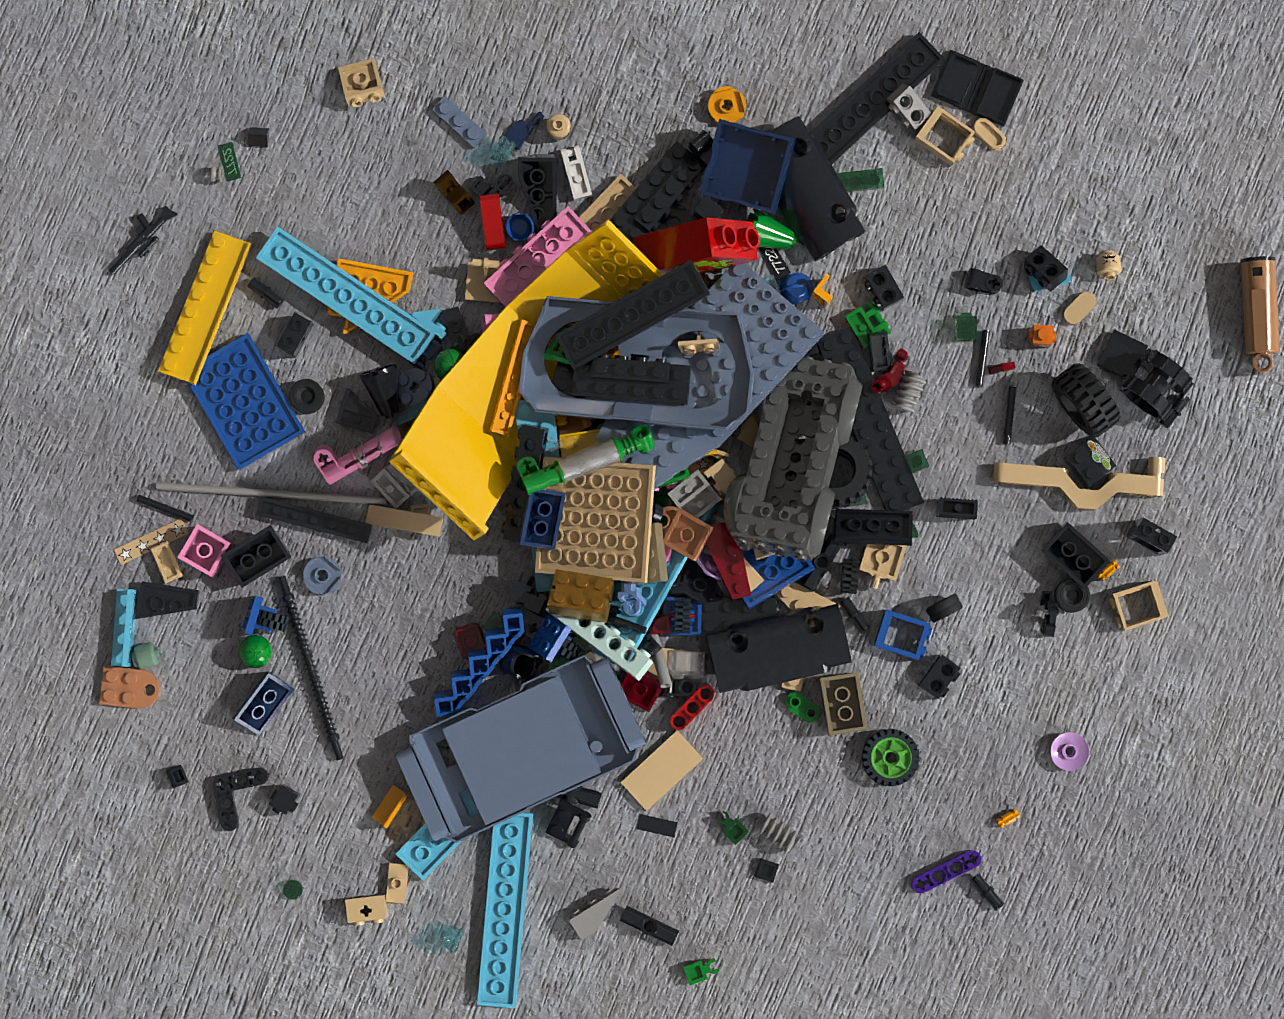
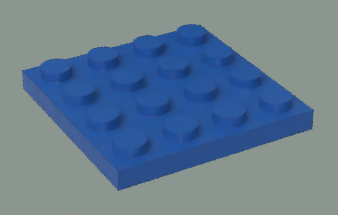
M742 549L744 558L764 579L751 592L752 596L745 597L743 600L748 608L751 609L810 573L815 567L810 560L799 561L792 556L783 558L777 556L776 553L775 555L757 560L754 549Z

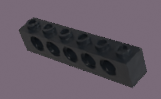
M524 424L522 428H519V447H516L514 457L517 458L516 464L524 457H532L535 459L539 469H542L549 428L531 424ZM528 440L533 441V443H534V449H533V450L528 449V447H527V442H528ZM513 465L511 471L513 482L508 489L510 500L505 507V515L507 517L506 522L502 525L501 533L504 534L503 539L519 542L528 494L520 484L521 478L517 466ZM518 497L524 499L525 504L523 507L518 505ZM515 516L520 517V526L514 523Z

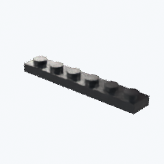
M260 497L256 512L257 516L367 544L373 527L371 524L265 497Z

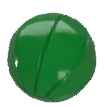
M446 349L440 352L434 361V370L437 376L442 380L463 354L455 349Z
M250 635L240 643L238 655L241 662L247 667L260 668L270 661L272 646L265 637Z

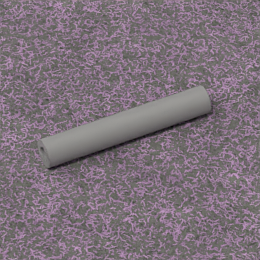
M654 622L651 623V625L649 626V628H648V630H647L649 634H650L651 626H652V624H653ZM650 634L661 646L659 635ZM661 649L653 656V661L661 688H667L672 685L664 653Z

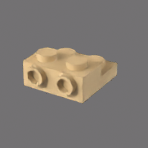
M375 58L338 67L348 106L360 107L363 102H378L382 97H385Z

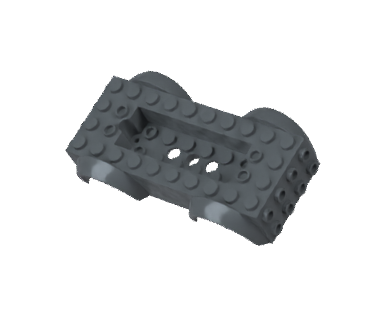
M804 356L753 410L759 428L747 473L736 476L732 480L724 502L726 527L740 549H757L758 552L763 554L772 552L783 558L792 556L799 561L812 560L820 554L835 493L829 488L838 449L839 446L849 441L863 386L857 380L854 369L850 364H835L830 360L822 359L818 361L812 357ZM798 435H803L806 437V441L802 445H797L795 438ZM794 455L801 456V460L798 463L791 462V458ZM789 471H794L797 477L793 481H788L786 474Z

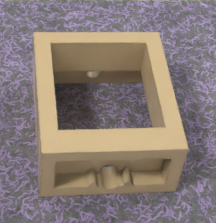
M937 106L914 141L952 166L954 162L958 164L964 156L962 151L965 146L969 148L974 142L975 138H973L975 131ZM939 118L966 136L952 157L925 139Z
M1157 580L1110 594L1111 599H1108L1111 609L1115 610L1117 616L1114 618L1116 626L1121 628V631L1169 617ZM1148 588L1156 615L1126 624L1118 597Z

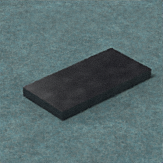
M836 509L834 543L912 546L913 511Z

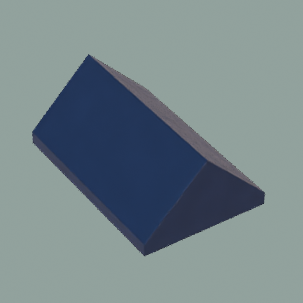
M545 488L528 495L519 545L555 550L566 496L565 492Z
M267 671L232 719L260 736L294 688L271 671Z

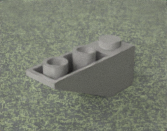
M614 888L609 889L603 893L605 897L599 901L597 898L587 903L588 908L583 911L579 908L571 913L572 918L569 921L581 940L599 929L620 893L619 888L616 890Z

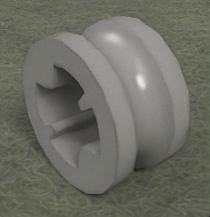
M213 165L211 181L215 182V180H218L222 183L224 175L223 165H220V167Z

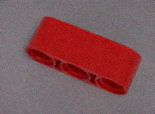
M499 193L480 195L486 249L506 248Z
M708 685L701 686L672 715L670 719L671 726L675 730H683L713 700L715 695L713 688ZM704 688H708L711 691V697L706 700L700 696V692ZM690 702H695L698 706L695 713L687 711V705ZM676 716L684 718L683 726L676 727L673 720Z

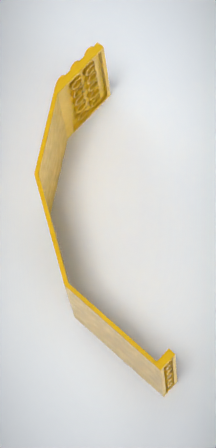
M609 220L580 238L507 304L438 383L389 462L473 540L486 534L489 528L485 523L512 478V467L516 465L517 459L514 457L516 447H519L516 414L509 436L489 431L519 321L523 319L536 324L547 296L615 302L663 274ZM578 322L571 323V324H569V325H567V326H572V325H574V324H576V323H578ZM555 335L552 337L551 341L549 342V345H548L547 349L550 348L551 344L553 343L554 339L556 338ZM617 346L604 354L610 355L609 359H616L620 355L619 347ZM545 359L546 371L553 383L558 361H548ZM522 395L520 396L519 401L525 400Z

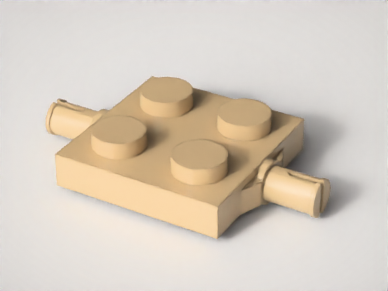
M866 544L859 570L873 576L870 588L874 587V589H877L880 579L896 581L907 546Z

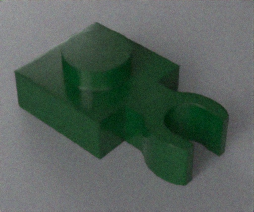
M723 811L726 819L724 821L719 820L718 817L716 819L720 824L726 826L722 830L723 833L736 845L749 831L737 818L731 821L728 813Z

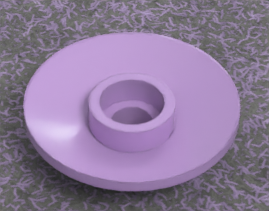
M701 551L697 562L703 569V572L708 576L722 580L712 556Z
M1066 732L1054 739L1050 748L1052 761L1057 767L1066 771H1074L1081 768L1087 762L1089 747L1086 740L1079 734ZM1067 748H1070L1072 750V753L1070 755H1067L1065 753V750Z

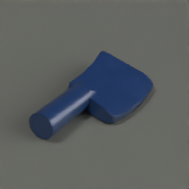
M539 111L528 124L522 120L517 121L503 136L504 141L520 150L535 126L544 118V115Z

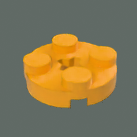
M730 86L716 89L708 102V112L717 124L719 119L737 123L742 119L746 109V101L743 94ZM725 101H727L728 104H732L730 110L728 111L722 108Z

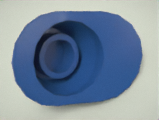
M803 273L788 274L779 280L775 278L770 283V286L791 304L808 300L813 292L811 279Z

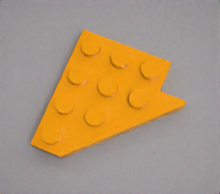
M338 258L337 266L391 303H395L411 290L413 272ZM328 307L327 315L344 318ZM345 319L343 334H349L358 326Z

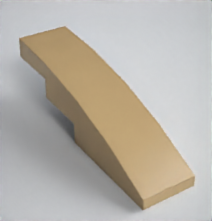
M369 505L366 523L440 537L444 518Z

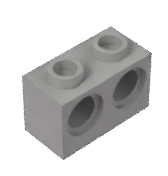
M900 85L886 99L890 104V110L900 116L901 119L899 121L905 128L909 127L916 130L932 115L909 85ZM904 96V103L900 105V99ZM915 111V117L911 119V113Z

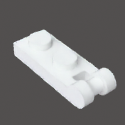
M579 145L573 146L572 149L568 150L566 148L561 149L574 201L591 197L592 192ZM576 156L577 160L569 161L568 157Z

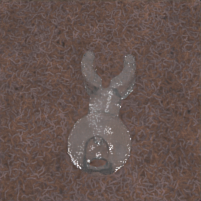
M567 436L564 440L560 441L554 438L547 439V443L557 444L554 448L548 449V452L551 453L556 451L557 448L573 451L578 446L577 439L573 436Z

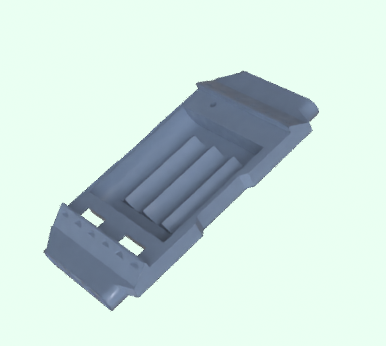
M583 655L523 683L519 691L480 709L471 707L410 735V748L397 753L396 758L434 841L446 838L458 843L553 797L565 794L634 762L639 747L647 744L608 657L593 663L586 655ZM446 739L457 763L451 767L447 766L437 744ZM466 789L469 790L479 814L470 817L459 793Z

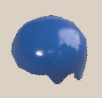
M515 213L507 219L505 225L506 233L512 240L524 242L533 234L534 222L527 214Z

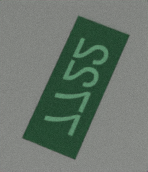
M233 142L218 145L226 181L240 179L241 174Z

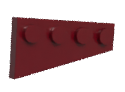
M725 522L711 525L714 528L705 545L713 558V562L721 575L731 600L752 596L742 549L737 546L730 535Z

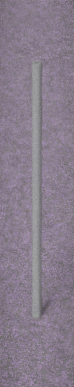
M159 482L156 484V490L381 505H386L387 502L385 497Z

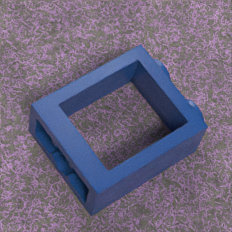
M886 609L884 610L873 647L919 660L920 657H924L926 651L924 646L925 639L930 638L932 628H929L930 623ZM892 617L923 627L915 654L884 644Z

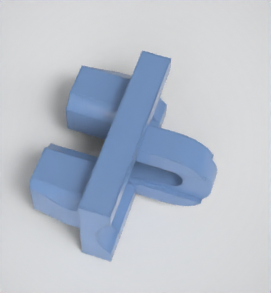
M634 582L623 583V592H618V599L623 603V610L627 615L636 616L641 611V605L647 606L646 600L641 596V589L636 587Z

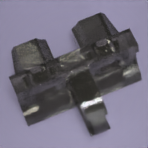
M482 333L460 335L457 337L458 343L452 345V348L464 355Z

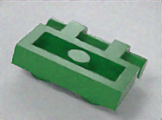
M873 301L866 304L869 309L868 312L865 313L862 307H859L844 317L863 349L869 347L867 334L885 330L888 332V335L891 334L888 322L883 320L879 313L880 309L875 306ZM873 316L878 326L873 327L868 318Z

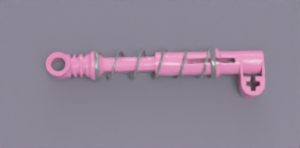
M394 422L392 427L384 432L378 431L377 435L369 441L363 440L360 446H353L347 454L340 458L336 456L330 446H318L314 452V462L327 483L331 485L358 468H366L370 461L379 456L383 457L385 452L394 447L397 448L403 439L398 428L394 425L396 423ZM320 454H327V462L333 460V462L323 467V465L325 464V458H320Z

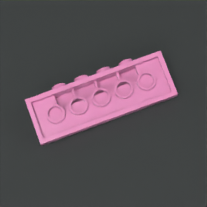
M569 206L551 222L547 220L540 227L542 230L538 234L533 233L527 239L528 243L523 247L521 245L512 252L514 256L509 260L507 258L504 259L499 265L500 268L484 282V285L505 307L567 248L591 232Z

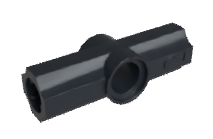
M829 534L821 548L820 554L813 559L812 564L815 569L803 576L800 584L813 592L844 544L834 543L835 536ZM824 558L827 562L826 567H819L817 559Z
M580 786L556 797L572 804L578 805L579 803L598 809L602 793Z
M626 906L620 918L621 922L671 946L679 933V930L630 906ZM646 921H653L655 928L651 931L644 928Z

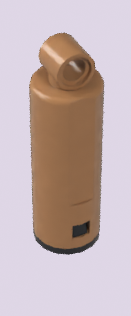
M1271 256L1249 257L1240 260L1245 354L1254 355L1253 367L1263 374L1270 372L1273 368L1272 354L1280 352L1275 257ZM1267 359L1268 366L1266 368H1259V360Z

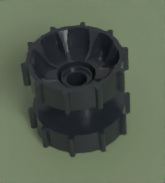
M1148 348L1140 358L1141 366L1146 369L1149 375L1144 381L1136 376L1127 375L1119 385L1121 387L1120 391L1143 412H1146L1155 419L1165 421L1173 411L1171 408L1172 404L1164 397L1168 389H1171L1177 394L1183 393L1186 395L1194 384L1192 382L1193 378L1170 357L1160 353L1158 350Z

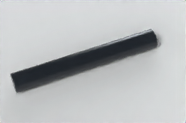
M989 330L982 331L975 387H983L990 337Z
M1009 386L1003 444H1011L1016 387Z
M142 495L137 497L136 502L189 522L193 518L192 514Z

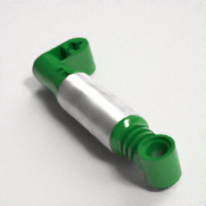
M640 425L632 430L630 436L626 435V438L624 436L621 437V440L619 438H611L599 444L597 443V445L590 446V448L588 447L559 460L557 459L552 465L539 469L535 459L532 457L520 459L516 466L527 494L530 495L561 482L564 484L578 477L586 476L590 472L592 473L596 470L598 471V469L611 466L616 462L618 463L623 460L626 453L630 455V452L635 453V450L640 453L649 452L654 448V441L650 428Z

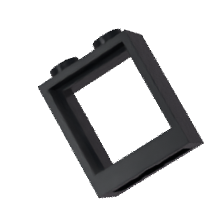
M1144 517L1135 520L1126 535L1128 539L1159 556L1168 554L1178 537Z

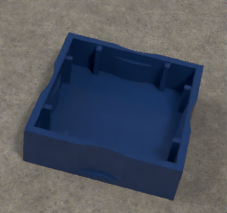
M719 119L712 144L711 159L706 167L699 194L776 214L796 139Z

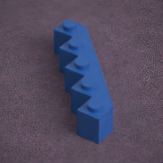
M521 606L502 609L504 627L485 629L487 648L468 650L470 669L451 671L452 690L434 692L436 717L456 715L466 700L477 690L480 683L495 668L499 660L510 650L517 638L524 633Z

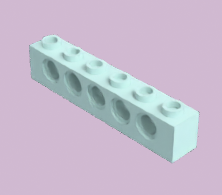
M549 613L570 627L571 631L638 681L653 664L649 658L651 655L647 651L636 649L634 647L636 644L628 637L625 640L620 637V632L613 626L608 628L603 622L590 620L587 627H581L582 622L586 619ZM599 631H605L602 638H596V634ZM614 642H620L617 649H611V645ZM628 654H635L633 660L626 661V657Z

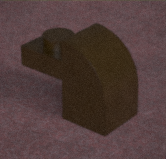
M448 170L433 182L442 196L460 215L475 204L468 192Z

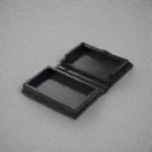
M950 50L931 97L1004 127L1024 80Z

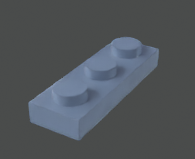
M445 95L432 108L436 115L473 148L487 135Z

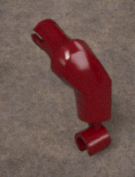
M902 348L898 350L895 357L899 359V362L894 361L889 372L875 378L871 383L873 385L871 386L873 392H887L901 382L906 369L904 362L908 359L907 351Z

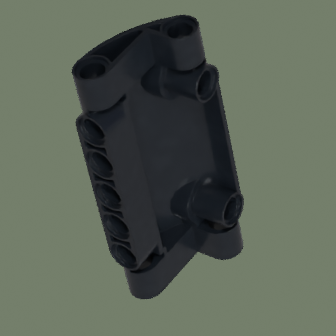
M800 116L770 131L771 133L796 139L778 207L789 227L794 232L796 239L799 243L806 246L815 262L819 261L846 242L864 234L866 230L859 218L855 216L857 212L856 205L831 165L818 139L808 133Z
M838 603L821 607L820 609L807 607L733 624L726 631L722 630L706 634L719 693L737 689L750 691L826 673L832 667L852 663ZM736 634L740 635L737 638H732Z

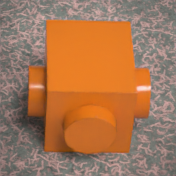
M1034 324L1028 330L1027 339L1030 341V346L1049 348L1056 340V331H1053L1054 326Z

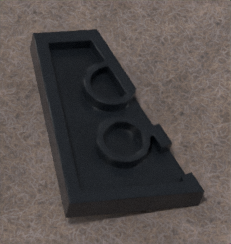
M142 581L135 619L196 610L200 590Z

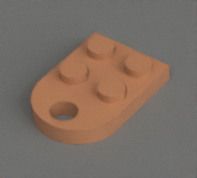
M674 506L664 507L662 516H666L668 519L667 525L662 527L664 544L689 559L697 561L714 527L681 508L679 509Z
M103 667L99 704L146 708L154 704L158 699L160 683L153 673L140 669ZM149 684L155 687V692L151 696L145 693V688Z

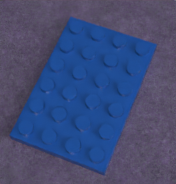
M249 333L207 356L196 385L189 383L239 471L306 433Z

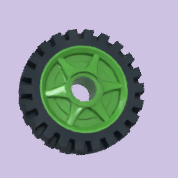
M885 729L876 732L867 740L862 750V763L867 775L876 783L884 786L904 784L914 776L919 766L920 757L916 743L909 735L900 730ZM889 752L895 754L896 758L893 763L886 761V754Z

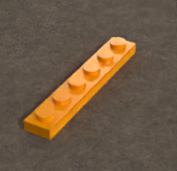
M523 319L519 321L489 429L491 432L504 436L510 435L521 396L519 385L523 352L534 330L535 323Z

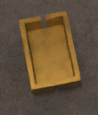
M556 569L552 583L553 589L550 591L547 604L549 613L607 623L610 603L615 588L613 579Z

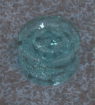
M503 135L495 145L490 159L493 161L497 160L500 165L505 166L512 156L517 143L508 141V138Z
M453 923L450 924L440 945V948L446 947L452 954L455 953V949L458 947L465 932V929L462 927L460 929L454 928Z

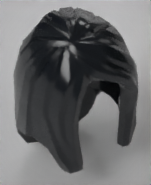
M513 644L505 656L499 660V670L502 675L508 674L515 678L529 681L533 679V675L540 664L546 662V660L529 647Z

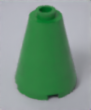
M752 209L754 214L750 213L746 221L753 222V227L759 234L760 243L758 247L788 250L794 246L796 237L792 230L760 210Z

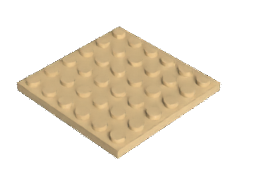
M543 457L542 468L552 465L554 461L561 458ZM616 462L611 466L609 465L600 470L598 469V471L590 472L586 476L578 477L563 484L560 482L547 487V489L565 492L566 496L555 550L537 547L535 573L555 574V570L559 569L612 578L613 580L647 583L656 465Z

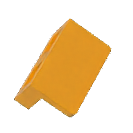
M829 274L824 276L811 295V298L824 308L829 305L833 296L822 289L830 277Z
M392 785L372 818L387 829L409 797V794Z

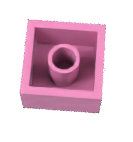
M197 524L177 558L205 574L215 577L224 562L221 555L229 551L234 544Z

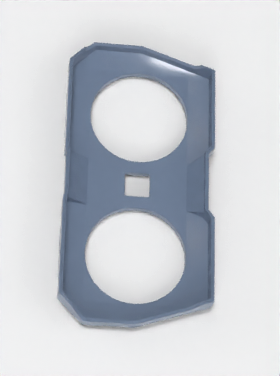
M547 296L542 306L541 314L523 352L519 392L536 413L588 419L646 422L692 429L730 431L746 418L751 411L754 371L740 313L686 308L618 345L620 356H628L629 360H631L632 354L650 356L649 362H655L656 358L661 359L667 346L683 334L707 332L719 337L732 352L735 361V377L728 393L717 403L705 408L693 409L679 404L593 397L577 398L562 393L553 385L548 377L543 356L552 337L561 328L571 323L579 322L614 302Z

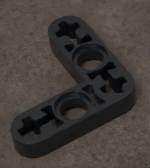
M265 768L249 769L218 776L214 779L213 789L220 823L224 830L233 831L239 825L233 791L265 784L269 779V773ZM258 771L265 774L261 782L259 779H253V784H250L248 772H251V776L257 775ZM238 775L246 777V783L243 786H239L236 783ZM229 776H232L234 788H231V785H226L224 790H222L221 787L217 786V783H220V779L223 782L231 781ZM223 798L231 800L230 808L224 809L221 806ZM233 810V813L230 814V819L235 820L232 828L225 824L228 816L227 814L223 816L222 812Z

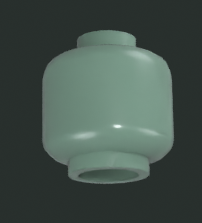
M148 642L135 646L134 652H131L134 666L144 670L158 665V658H161V652L159 647H155L153 643Z

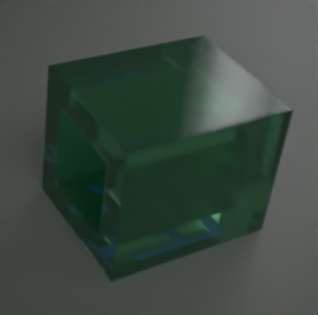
M960 313V316H957L955 321V341H975L977 339V316H972V313Z

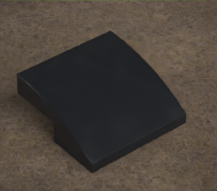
M1114 329L1096 366L1123 379L1127 375L1135 376L1141 364L1140 358L1146 352L1148 345Z

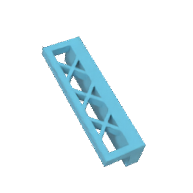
M117 589L111 666L132 667L131 652H133L138 590Z

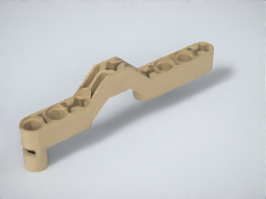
M1148 457L1147 475L1109 473L1108 481L1098 490L1079 489L1068 476L1069 469L1011 463H994L993 482L1057 488L1074 509L1094 511L1116 493L1163 497L1164 479H1161V474L1165 473L1166 458Z

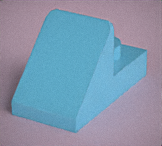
M441 309L419 311L412 314V317L435 331V336L442 341L447 337L446 328L439 322L433 323L440 315V312H442Z

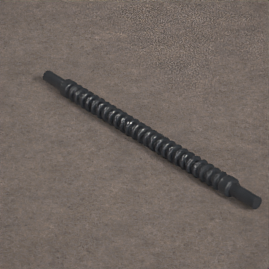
M286 576L278 577L284 595L282 599L287 604L285 607L288 608L287 613H290L288 617L292 619L290 623H293L292 629H295L293 633L297 635L295 639H298L297 644L300 645L298 649L302 650L300 654L303 655L302 660H305L304 665L307 666L305 670H308L307 676H310L309 681L312 682L310 686H313L314 697H317L315 702H318L317 707H320L319 712L322 713L320 717L324 719L322 723H325L324 728L327 729L325 733L329 735L327 736L328 742H331L336 760L344 759L338 741L340 737L335 732L337 728H334L335 723H332L334 718L330 717L332 713L329 712L330 707H327L328 702L325 701L327 697H324L323 686H320L322 681H319L320 676H317L318 670H315L317 666L313 664L315 660H312L313 655L310 654L312 650H309L308 639H305L307 634L303 633L305 629H302L303 623H300L302 619L298 617L300 613H297L298 608L295 607L297 603L293 601L295 600L294 594L290 591Z

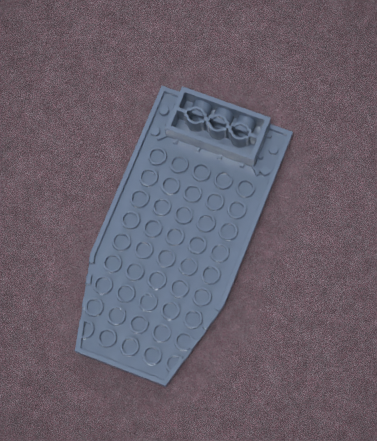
M744 263L730 267L709 289L711 295L698 301L691 309L741 314L754 371L751 414L824 335V331ZM690 332L673 340L661 357V359H667V363L691 366L688 405H681L687 408L699 409L717 403L728 393L734 381L735 361L731 350L723 340L707 332H701V340L717 339L720 350H716L715 353L705 354L704 351H697L695 355H685V352L681 353L678 341L697 340V332ZM746 418L730 431L672 427L630 420H605L595 439L599 443L611 438H619L621 440L623 436L624 438H626V435L630 436L635 427L640 425L648 426L653 437L654 448L645 453H640L636 450L635 453L630 452V455L626 453V456L620 462L656 465L654 489H656L680 471L688 468L695 461L702 459L706 454L720 447Z

